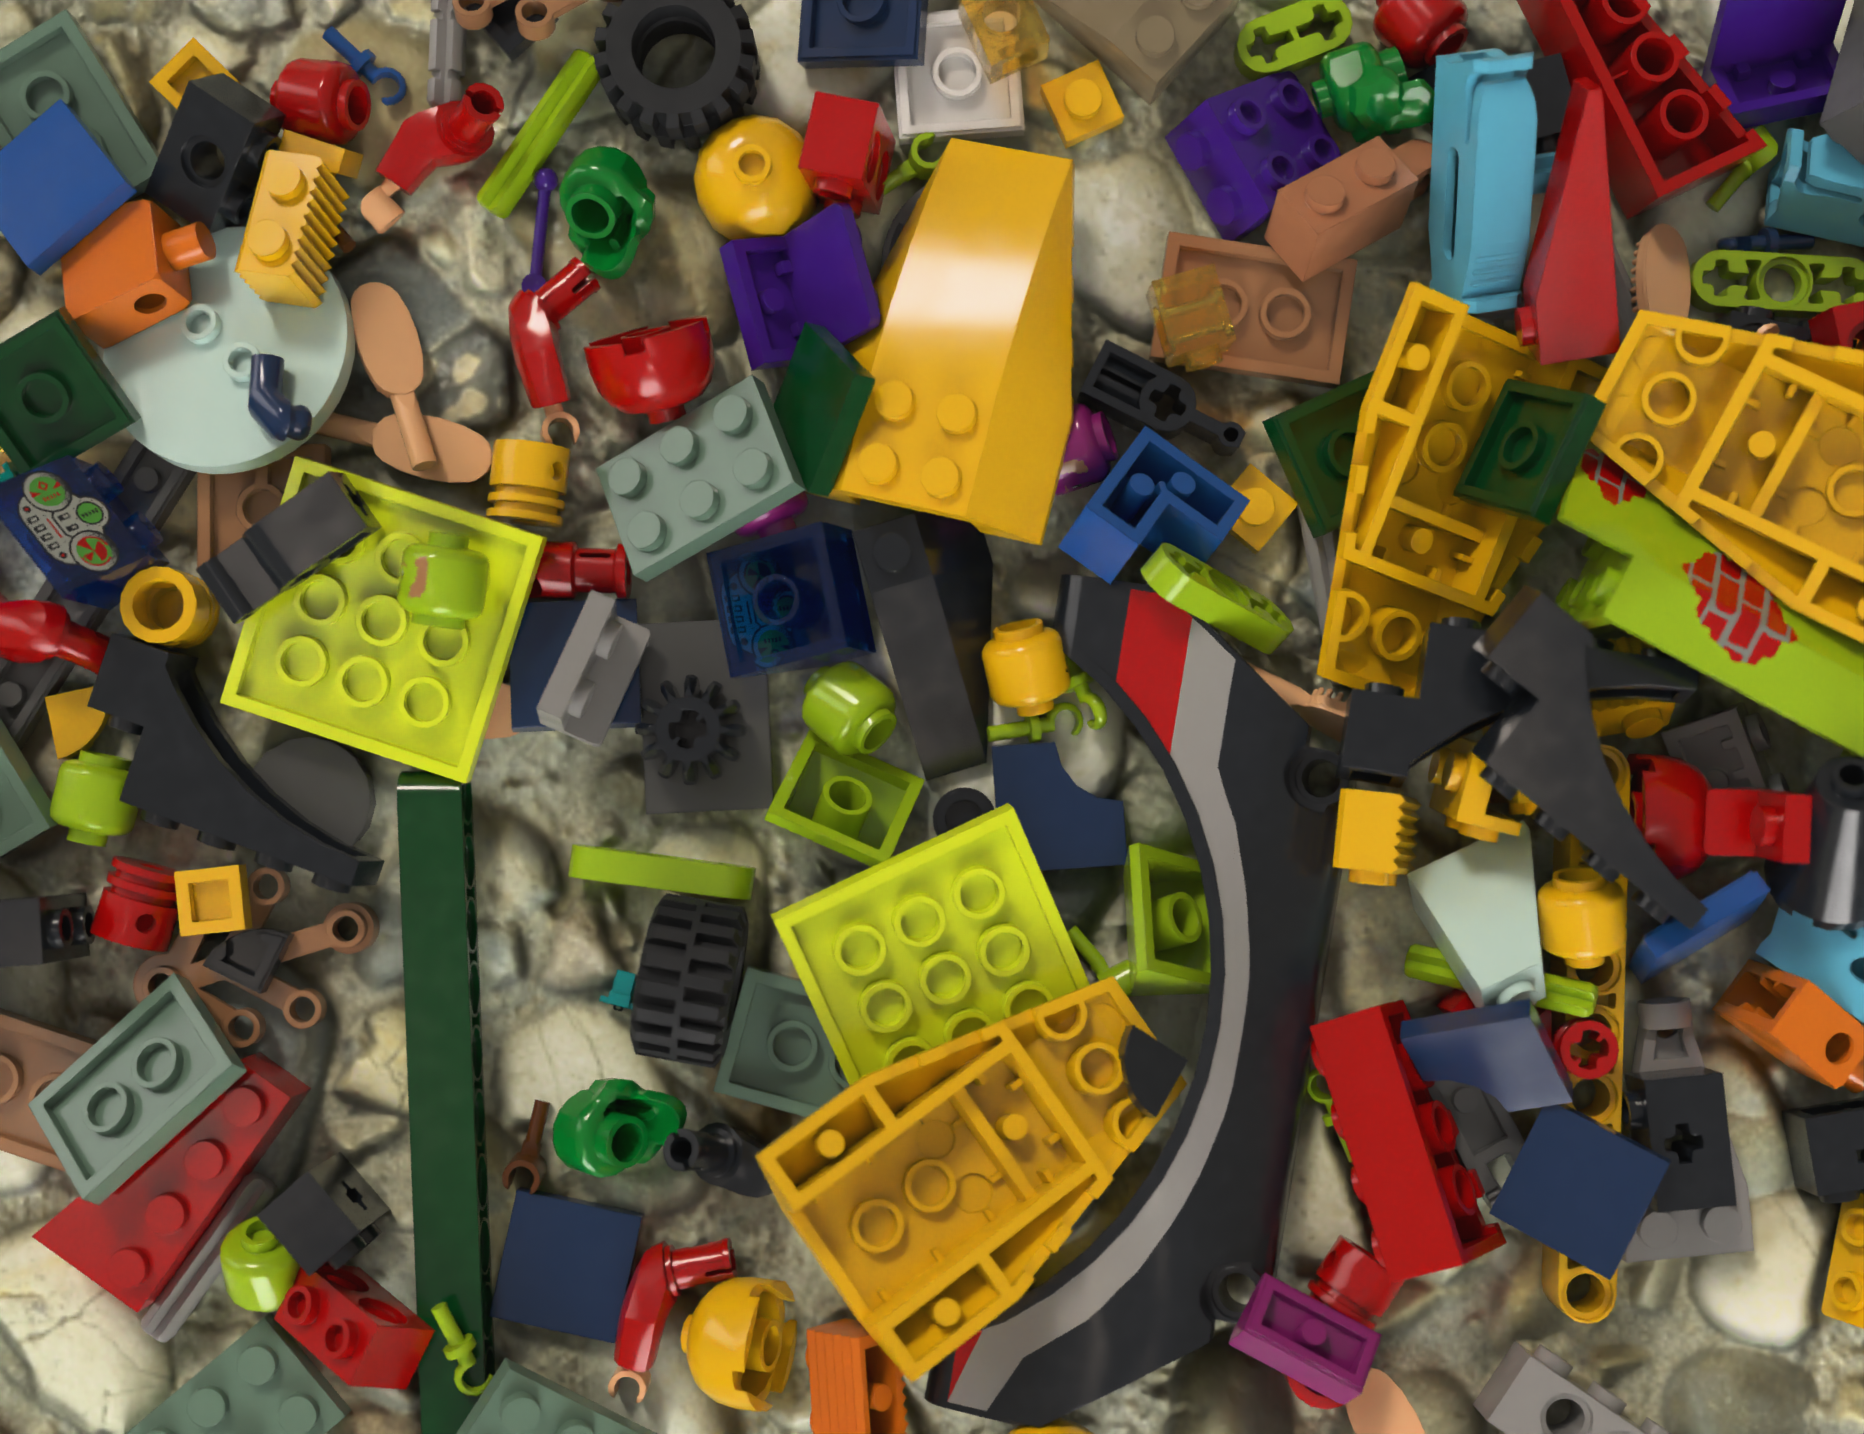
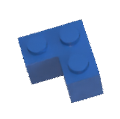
M1145 425L1084 507L1058 548L1109 584L1112 583L1140 544L1154 553L1162 543H1169L1206 563L1222 543L1250 500Z

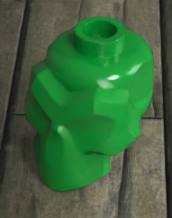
M1358 42L1329 52L1320 61V80L1310 83L1314 104L1321 120L1332 116L1337 127L1344 132H1351L1353 138L1358 143H1365L1378 135L1399 134L1403 129L1417 128L1433 122L1435 91L1423 79L1408 81L1403 60L1395 46L1377 52L1371 43Z
M597 146L584 150L574 158L559 186L560 205L570 225L569 239L574 247L583 254L581 261L595 274L610 280L619 279L630 268L638 245L649 233L655 218L656 196L647 188V180L635 160L630 155L613 147Z
M617 1078L595 1080L589 1089L579 1091L559 1109L553 1124V1145L557 1156L567 1167L598 1178L615 1176L636 1163L644 1164L648 1162L664 1146V1142L670 1133L678 1134L677 1129L683 1128L686 1122V1106L681 1100L672 1095L645 1090L633 1080Z

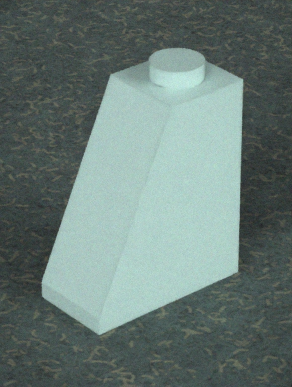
M1524 820L1520 821L1522 826L1519 836L1499 832L1497 843L1479 840L1407 874L1415 912L1476 1008L1531 999L1533 1005H1535L1537 1001L1546 997L1530 829Z

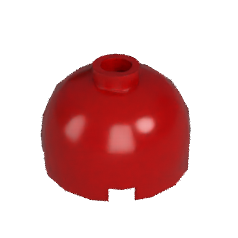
M707 316L668 321L669 326L648 329V326H644L589 343L590 346L583 349L591 377L600 395L610 406L623 413H647L650 424L665 423L686 414L684 404L701 396L712 380L715 356Z
M1629 754L1626 760L1629 763L1630 775H1633L1630 790L1629 814L1646 843L1677 880L1695 873L1710 856L1704 853L1703 846L1705 798L1707 790L1711 789L1712 785L1698 767L1681 758L1656 754Z

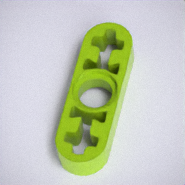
M1714 250L1690 265V304L1703 312L1727 314L1731 310L1735 311L1736 307L1755 306L1774 312L1776 317L1811 319L1831 307L1864 301V262L1853 257ZM1715 267L1718 268V275L1722 279L1739 280L1749 273L1746 286H1728L1719 292L1717 296L1714 295L1713 285L1703 283L1702 277L1714 270ZM1769 269H1782L1792 277L1795 289L1789 301H1776L1766 293L1763 282L1765 274ZM1841 275H1843L1844 285L1854 287L1855 294L1843 300V303H1841V295L1837 291L1820 290L1810 296L1813 284L1826 285L1840 278Z
M1162 543L1140 568L1146 582L1165 600L1265 654H1272L1294 631L1288 617L1268 598L1169 543Z
M572 844L568 876L722 898L752 900L756 868L615 848Z

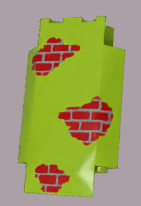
M1589 441L1564 493L1557 520L1589 536L1581 552V555L1588 558L1577 580L1570 577L1557 594L1554 603L1586 629L1611 623L1841 747L1843 751L1840 756L1864 758V644L1790 609Z

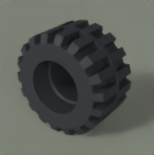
M622 0V4L617 7L608 2L602 12L606 28L596 27L594 42L599 53L594 54L595 66L601 78L600 82L617 116L626 126L631 124L637 136L648 142L653 135L657 137L661 147L674 149L676 140H684L687 149L701 147L699 137L711 134L712 131L732 118L745 116L743 110L745 103L753 106L757 95L755 80H760V63L753 30L750 27L748 15L741 4L736 6L734 0ZM676 34H690L704 39L715 49L714 59L708 71L699 80L688 86L666 88L652 83L643 76V65L649 51L666 37Z
M666 893L653 911L648 926L634 991L630 1035L636 1055L715 1068L721 1060L729 1041L745 962L749 923L743 906Z

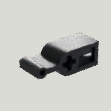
M1107 339L1076 400L1097 412L1102 411L1107 417L1138 433L1146 425L1165 440H1171L1180 435L1182 431H1185L1211 444L1212 450L1219 456H1232L1239 448L1246 434L1238 423H1222L1196 410L1195 392L1190 383L1182 377ZM1164 395L1171 396L1175 400L1172 410L1177 413H1171L1166 421L1159 420L1154 416L1157 405L1154 402H1159Z
M328 471L244 532L241 539L215 557L204 562L196 571L233 624H239L284 591L301 584L382 528V526L345 473Z

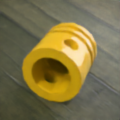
M520 439L495 440L489 485L495 488V492L488 493L487 501L493 503V508L486 509V517L520 525L562 527L564 518L557 515L558 512L565 510V502L559 500V497L566 495L571 450L563 446Z
M153 566L137 572L127 581L120 596L119 610L124 625L134 636L153 644L188 649L200 645L213 634L219 622L220 605L202 579L170 567Z

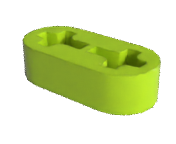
M1302 0L1255 18L1247 23L1239 33L1233 52L1235 65L1243 76L1255 81L1274 73L1284 71L1295 72L1316 64L1327 53L1343 47L1351 33L1353 23L1351 12L1341 0ZM1315 14H1319L1323 22L1333 20L1336 24L1329 36V40L1326 41L1320 32H1315L1302 38L1299 37V33L1306 31L1310 27ZM1261 36L1265 45L1273 44L1283 39L1286 40V44L1279 46L1275 50L1271 63H1266L1261 55L1251 57L1248 53L1253 47L1255 37Z

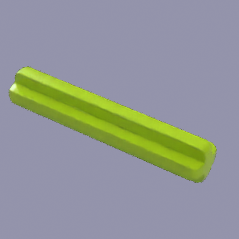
M576 49L572 52L478 192L477 201L493 215L502 219L510 215L532 182L535 173L541 169L601 78L596 70L593 55L581 49Z
M1420 944L1410 945L1404 962V974L1407 977L1465 990L1438 948ZM1544 972L1546 997L1537 1001L1534 1005L1535 1007L1583 1018L1592 1017L1598 1000L1597 985Z

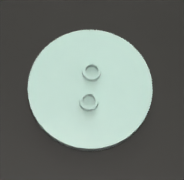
M226 227L211 233L216 246V256L214 259L189 267L192 301L188 308L104 349V364L141 416L139 420L126 427V429L136 440L160 458L183 469L199 473L233 474L250 471L273 463L296 450L322 427L338 405L350 378L355 357L356 342L350 304L340 283L330 270L325 272L329 280L322 284L326 292L319 296L323 303L317 308L262 300L259 298L260 295L254 293L255 290L249 288V284L244 283L245 279L240 278V274L234 272L246 227ZM271 354L282 357L285 360L282 394L290 400L291 405H304L312 414L311 430L308 437L304 440L297 441L288 437L284 441L273 439L251 417L248 409L252 355Z

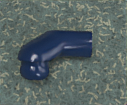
M271 354L252 355L248 409L251 417L273 439L284 441L288 437L297 441L304 440L308 437L311 430L312 414L304 405H291L290 400L282 394L285 360L282 357Z

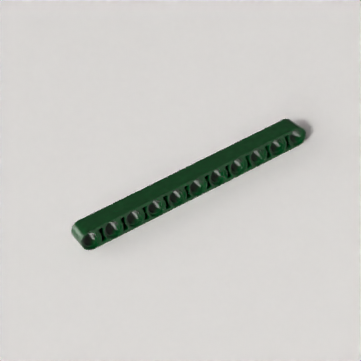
M425 770L402 771L399 774L397 784V817L417 1316L435 1330L419 1362L421 1434H456L481 1395L467 1396L456 1387L454 1372L459 1363L457 1359L448 1361L443 1352L448 1342L431 1311L435 1305L446 1302L462 1334H472L477 1343L473 1350H471L477 1362L464 1372L462 1377L465 1383L470 1386H480L486 1382L489 1374L493 1376L495 1374L493 1317L489 1316L493 1298L473 797L471 781L465 784Z

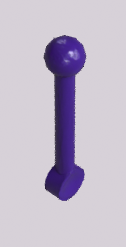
M550 168L539 169L533 178L534 185L538 189L530 274L524 277L521 284L524 292L528 289L535 292L546 283L542 273L551 191L558 184V176Z

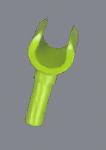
M1760 125L1754 130L1768 146L1736 167L1706 202V205L1713 211L1719 212L1744 181H1747L1753 173L1765 166L1777 155L1778 144L1764 125Z
M925 132L913 140L907 160L889 173L886 181L883 182V185L885 184L884 196L914 177L921 180H929L939 159L935 162H925L919 157L918 152L928 148L934 142V133Z
M1076 925L1071 928L1067 933L1074 948L1091 966L1090 969L1096 974L1098 981L1114 976L1127 997H1130L1129 961L1126 959L1109 968L1104 957Z

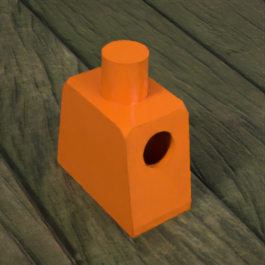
M142 199L125 202L61 257L65 307L85 336L103 349L111 347L188 308L192 301L189 267L215 258L216 246L214 239L204 223L199 221L181 227L179 223L153 201Z
M1749 959L1712 1010L1795 1072L1834 1089L1844 1086L1851 1093L1863 1091L1864 1026L1810 980Z

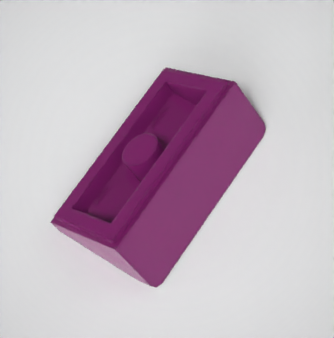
M1265 1273L1261 1276L1232 1332L1229 1344L1333 1401L1346 1404L1362 1394L1382 1335Z

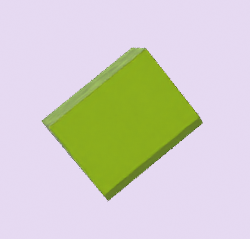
M809 729L764 820L872 867L892 857L925 779L868 754L841 755L831 749Z
M1139 842L1129 845L1123 871L1131 996L1209 994L1211 976L1209 918L1198 860Z

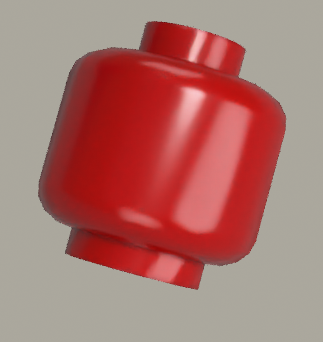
M1376 0V6L1379 9L1373 21L1375 36L1387 49L1395 46L1401 55L1404 66L1407 68L1421 69L1436 63L1437 55L1457 53L1467 40L1469 33L1466 28L1468 10L1462 0Z
M307 58L295 59L284 67L270 91V104L286 114L281 127L283 131L286 129L332 145L341 146L352 141L358 132L365 128L371 114V97L367 85L349 64L339 61Z

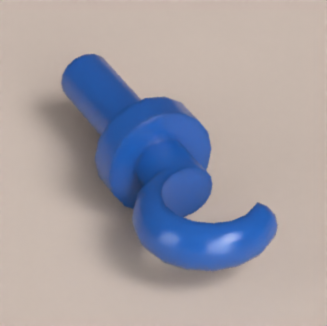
M333 26L324 32L322 38L351 64L350 66L359 77L364 76L372 84L381 78H391L397 82L399 91L394 96L382 98L381 100L384 105H395L402 101L406 95L407 85L400 72L389 67L377 68L373 64L376 60V55L369 49L360 52Z

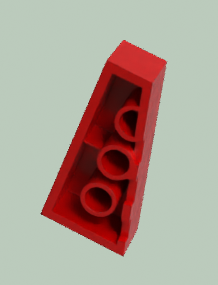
M1517 0L1544 56L1561 52L1570 86L1572 87L1573 79L1588 77L1602 88L1609 185L1627 220L1735 169L1768 146L1753 128L1747 132L1727 109L1732 102L1715 83L1709 87L1687 61L1685 56L1690 52L1675 34L1670 37L1666 35L1648 14L1651 5L1647 0Z
M1403 1000L1380 1004L1309 1026L1313 1037L1311 1043L1312 1059L1318 1072L1326 1078L1333 1100L1331 1105L1332 1122L1337 1134L1346 1141L1353 1163L1351 1169L1352 1186L1358 1199L1366 1204L1373 1226L1371 1233L1372 1249L1378 1263L1386 1268L1390 1283L1463 1266L1507 1243L1499 1223L1495 1222L1486 1225L1478 1207L1477 1198L1483 1197L1485 1190L1476 1169L1466 1171L1460 1164L1454 1151L1459 1129L1450 1109L1447 1110L1445 1105L1439 1100L1433 1101L1428 1088L1433 1087L1435 1081L1422 1080L1400 1040L1401 1021L1411 1020Z
M261 1052L240 1059L247 1072L100 1205L82 1200L79 1195L31 1237L138 1313L156 1301L242 1179L253 1171L311 1088Z

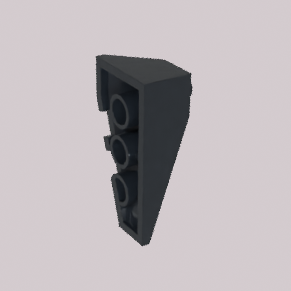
M926 512L913 513L853 531V537L926 781L987 763L989 687L982 660V650L985 644L991 640L993 561L985 534L980 532L970 522Z

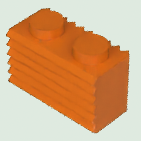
M844 1318L807 1328L805 1359L809 1368L812 1408L810 1427L813 1434H907L905 1430L909 1423L904 1419L908 1410L903 1406L907 1398L902 1393L906 1385L901 1379L903 1373L860 1322Z

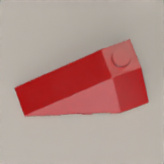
M1588 77L1573 79L1523 282L1524 307L1515 309V328L1520 347L1528 346V349L1541 366L1617 353L1620 348L1602 88Z

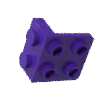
M1846 0L1720 1L1701 77L1709 87L1716 83L1732 104L1727 109L1744 129L1823 112L1839 56L1833 42Z
M1291 71L1274 73L1206 99L1164 137L1222 239L1239 241L1245 238L1270 217L1279 189L1341 156L1337 144L1319 117L1306 90L1301 85L1297 76Z
M848 203L831 204L784 236L735 239L719 248L752 371L787 367L805 322L824 326L843 346L879 326L881 316L878 295L871 281L862 247L861 232L856 225L853 210Z

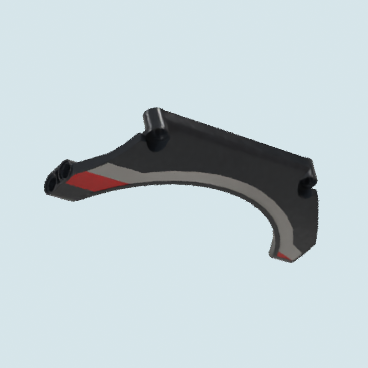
M1072 574L1061 575L1053 629L1060 634L1063 652L1106 690L1135 725L1161 766L1180 806L1201 870L1209 918L1211 976L1206 1027L1194 1078L1176 1126L1145 1181L1120 1215L1082 1254L1046 1282L1022 1295L1018 1301L929 1370L924 1397L928 1402L943 1408L1004 1423L1035 1427L1048 1424L1201 1348L1213 1339L1216 1319L1237 1323L1247 1304H1241L1230 1296L1227 1290V1279L1230 1274L1241 1273L1248 1276L1254 1282L1255 1287L1261 1276L1265 1273L1274 1278L1277 1277L1312 1061L1311 1043L1313 1037L1309 1026L1318 1023L1343 869L1332 867L1341 788H1356V781L1340 778L1338 789L1327 797H1316L1311 792L1308 784L1311 770L1316 765L1325 762H1331L1337 767L1339 755L1326 749L1309 747L1312 727L1209 623L1171 604L1161 597L1150 585L1113 580L1109 584L1102 578Z

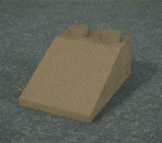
M1033 0L1149 105L1158 98L1234 15L1239 0Z

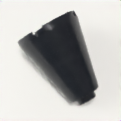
M1840 756L1824 763L1803 793L1812 795L1810 862L1782 863L1765 859L1764 862L1766 884L1770 888V894L1778 906L1791 916L1794 910L1805 917L1813 919L1812 926L1827 931L1856 930L1864 927V758Z

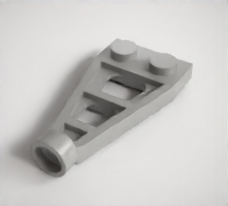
M1658 997L1637 1001L1639 1026L1631 1073L1705 1067L1693 1033L1690 998ZM1658 1030H1674L1668 1037L1662 1038L1657 1036ZM1623 1126L1622 1134L1632 1139L1631 1130L1627 1131ZM1676 1128L1675 1136L1682 1135V1131ZM1731 1138L1730 1146L1737 1205L1662 1213L1648 1208L1622 1258L1623 1261L1631 1263L1754 1251L1748 1186Z

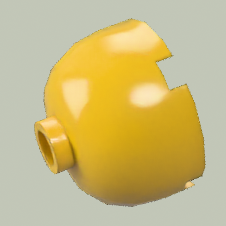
M752 114L732 118L711 132L699 150L693 181L700 210L715 231L730 241L735 239L784 236L810 219L816 210L817 199L798 168L804 139L798 131L778 118Z
M758 1277L731 1278L713 1287L700 1300L693 1314H690L685 1319L681 1331V1348L684 1353H687L689 1369L695 1383L715 1402L736 1409L765 1412L773 1406L765 1401L769 1392H783L793 1364L797 1339V1320L789 1319L785 1322L784 1301L795 1302L793 1291L785 1281Z

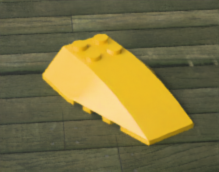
M957 138L950 139L873 284L879 299L881 316L879 326L844 346L875 378V383L833 489L829 496L808 493L807 490H804L806 494L859 506L862 498L970 522L982 533L1042 546L1074 418V399L1072 397V368H1074V341L1072 339V304L1074 303L1072 247H1074L1075 164L1073 159Z
M1412 281L1408 285L1360 407L1316 675L1360 690H1364L1366 683L1391 684L1403 688L1404 697L1414 698L1422 640L1431 622L1441 624L1442 619L1445 617H1463L1481 622L1485 615L1493 617L1506 598V595L1502 592L1503 588L1521 562L1528 564L1543 542L1538 536L1545 527L1544 524L1471 505L1453 496L1456 485L1506 380H1519L1594 396L1608 368L1586 358L1541 366L1528 349V346L1520 347L1517 336L1468 315L1469 305ZM1561 499V501H1560V503H1559V506H1558V508H1557L1555 514H1559V510H1560V507H1561L1562 499Z
M1640 309L1594 397L1607 405L1589 441L1790 609L1864 644V351L1840 346L1835 348L1794 340L1792 337L1771 333H1755L1734 329L1728 325Z
M1114 976L1107 977L864 1075L755 1155L781 1210L849 1309L912 1383L1022 1297L1035 1280L1033 1276L1049 1255L1058 1251L1072 1233L1071 1227L1092 1200L1098 1199L1112 1182V1175L1130 1152L1136 1151L1187 1085V1082L1180 1074L1156 1118H1148L1132 1103L1127 1094L1128 1089L1123 1079L1121 1059H1119L1118 1054L1122 1034L1126 1026L1134 1025L1154 1039L1156 1037Z

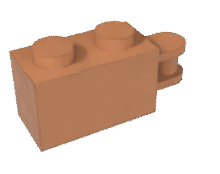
M1378 135L1282 187L1277 192L1264 239L1299 279L1304 282L1401 228L1410 202L1424 194L1430 181L1429 173H1431L1432 144L1422 139H1412L1391 149Z

